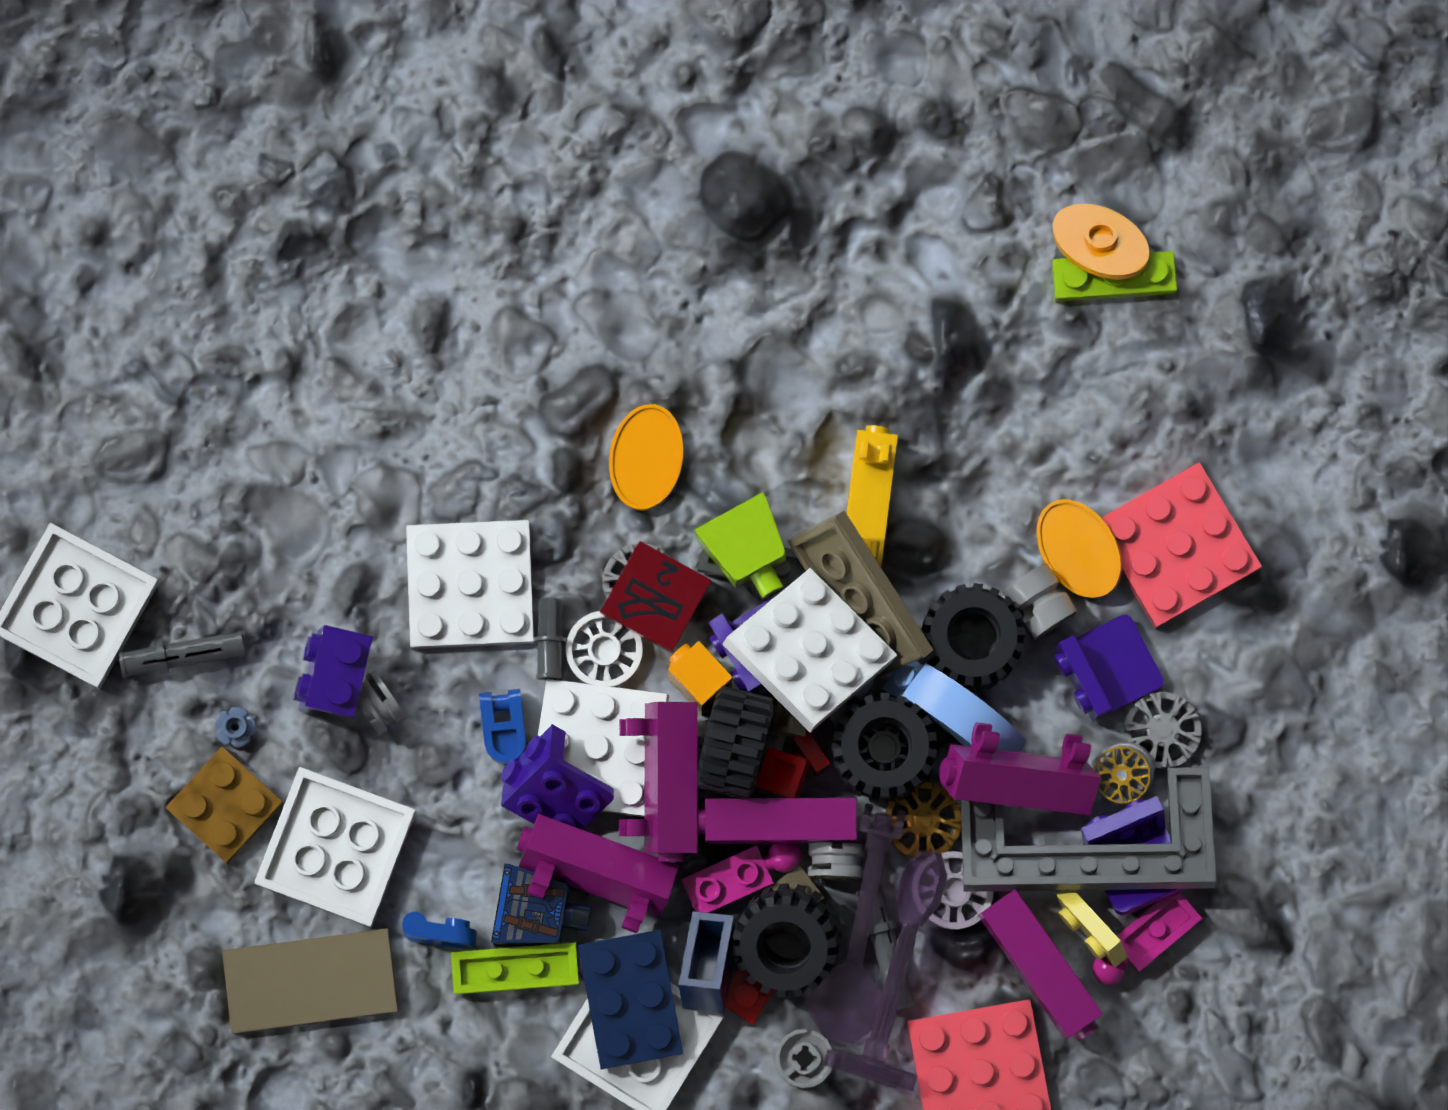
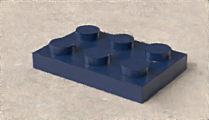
M654 930L578 945L600 1069L604 1070L683 1055L661 931Z

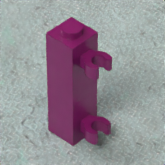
M698 702L645 703V718L619 719V736H645L644 819L619 820V836H644V852L658 853V862H683V854L697 853Z
M978 722L974 724L972 730L971 747L950 744L947 758L943 759L940 766V783L953 799L1085 815L1091 814L1101 779L1100 775L1087 762L1091 745L1082 743V735L1066 733L1062 744V758L996 750L1000 734L998 732H991L993 727L991 724Z
M856 798L705 799V809H697V834H705V844L855 843L857 840Z
M540 814L537 815L532 828L524 826L516 850L523 852L518 867L534 872L527 894L543 899L551 879L566 883L573 888L628 907L621 928L634 933H638L645 914L656 918L660 917L668 901L679 867L678 864L672 862H658V857Z
M1016 889L978 915L1065 1040L1074 1035L1080 1041L1099 1028L1095 1020L1103 1015V1013Z

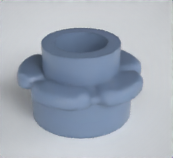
M232 707L228 712H221L215 723L216 727H218L216 735L219 741L224 745L232 744L237 748L248 744L251 736L256 731L254 718L249 717L248 711L242 707ZM234 723L239 724L237 731H233L231 728Z

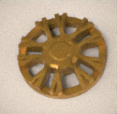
M923 782L920 787H917L910 794L917 804L912 808L904 796L888 803L884 816L885 831L892 845L902 854L919 860L932 859L939 854L947 852L958 839L962 826L960 807L956 799H953L942 786ZM918 789L931 790L930 800L927 803H922L918 799ZM941 794L945 800L936 810L931 804ZM896 803L907 809L908 814L906 817L892 816ZM951 806L955 819H942L939 815L940 811ZM906 822L908 828L893 832L891 825ZM939 824L954 828L953 834L939 830ZM909 832L915 836V841L910 849L898 841L905 833ZM933 834L940 835L946 841V844L937 850L934 849L930 841ZM919 837L926 838L925 853L918 852Z

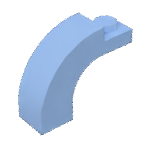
M915 661L895 670L882 687L886 693H890V697L898 698V695L906 697V702L911 705L914 703L922 708L921 713L925 717L928 715L931 721L947 731L963 746L971 747L972 730L976 722L991 724L993 726L991 732H998L1000 734L996 750L1019 752L1027 741L1018 730L984 701L927 663L922 665Z

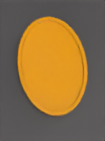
M1075 204L1063 208L1055 216L1053 221L1054 241L1061 253L1080 269L1102 278L1122 280L1141 274L1147 267L1149 261L1148 243L1138 227L1123 215L1098 205Z
M645 404L632 410L618 426L610 448L609 473L616 495L626 506L638 511L652 509L661 504L670 495L678 481L683 463V440L676 419L667 409L656 404Z
M1061 499L1048 504L1041 512L1037 523V542L1044 562L1048 564L1058 581L1073 593L1088 598H1100L1110 594L1117 587L1122 574L1121 551L1111 528L1097 512L1080 502Z

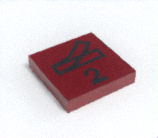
M639 541L601 608L600 614L672 653L712 580Z

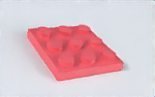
M1200 462L1102 517L1111 528L1119 544L1122 556V574L1155 629L1262 568V565Z
M1030 999L907 1021L923 1110H1051Z

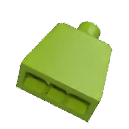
M763 492L694 529L697 542L735 588L752 580L761 598L764 599L784 587L773 567L786 560V552Z

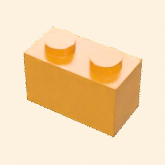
M700 641L692 647L687 643L684 644L669 658L671 663L668 668V680L688 702H698V713L701 716L713 706L716 695L723 686L732 688L733 677Z

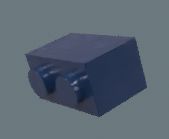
M692 912L678 984L683 1009L724 1013L735 958L732 949L736 941L733 938L736 928L734 916Z

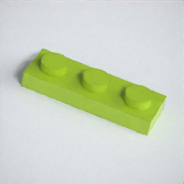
M1173 251L1150 252L1148 265L1145 270L1133 278L1122 280L1107 279L1090 274L1074 265L1067 258L1052 259L1051 262L1055 302L1175 294L1177 291Z
M576 942L451 952L454 995L579 985Z

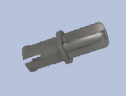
M548 597L539 600L538 636L534 637V643H538L536 679L562 680L563 676L562 644L566 643V638L562 637L563 602L558 598Z

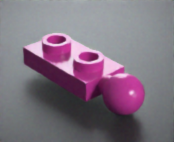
M773 844L769 849L768 855L762 857L756 845L681 880L695 912L712 913L773 885L774 882L769 872L773 870L782 873L793 871L801 861V852L796 844Z
M1181 892L1157 901L1116 935L1121 940L1128 958L1116 968L1106 957L1101 960L1096 958L1092 966L1095 979L1106 986L1116 985L1124 978L1125 966L1129 963L1138 973L1203 918Z

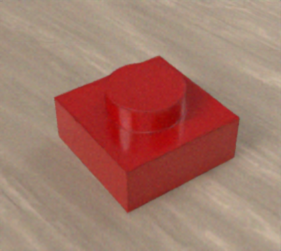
M806 730L805 737L793 738L792 744L796 749L791 752V755L809 760L808 770L810 769L815 777L829 768V760L808 730Z
M768 747L756 787L788 798H798L810 761Z
M738 969L730 981L725 1008L753 1025L775 989H771L769 994L761 992L760 990L763 985L758 981L751 985L746 980L749 972L746 970L740 972Z

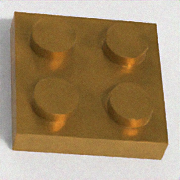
M221 747L165 808L225 863L229 864L284 802L227 750Z

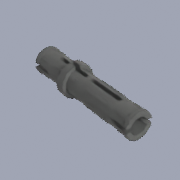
M242 630L234 633L166 645L164 641L155 642V647L119 652V661L122 676L125 678L153 671H160V674L169 673L170 668L207 663L238 656L244 657L246 656Z
M882 885L856 891L866 928L863 931L865 937L869 936L887 995L890 1012L915 1006L916 1003L894 932V929L897 928L896 922L890 918Z

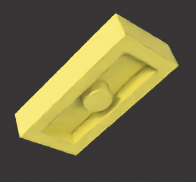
M1061 890L1056 894L1062 910L1058 912L1059 916L1073 932L1079 928L1088 937L1084 942L1098 960L1106 957L1116 968L1128 958L1121 940L1075 890Z

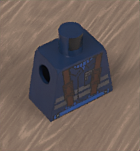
M505 863L491 943L499 946L560 944L563 928L581 931L588 930L591 907L567 903L570 891L569 885L554 879L550 880L543 899L527 894L534 872Z

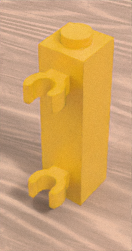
M869 425L865 427V430H857L846 514L881 567L898 435L889 434V428Z

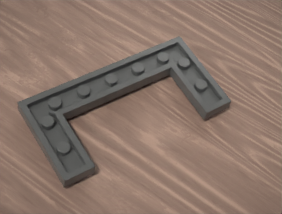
M1209 767L1167 769L1171 844L1004 846L1003 805L961 800L963 892L1013 891L1014 889L1016 891L1215 888L1216 868Z

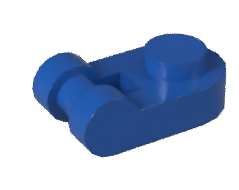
M511 689L508 690V694L492 696V692L479 693L484 745L487 754L493 761L499 764H507L512 759L517 760L526 750L521 690ZM510 710L511 721L495 723L494 712Z
M419 912L408 913L402 921L403 934L411 942L460 949L475 948L477 931L470 928V921L446 918L445 924L427 922L425 916Z

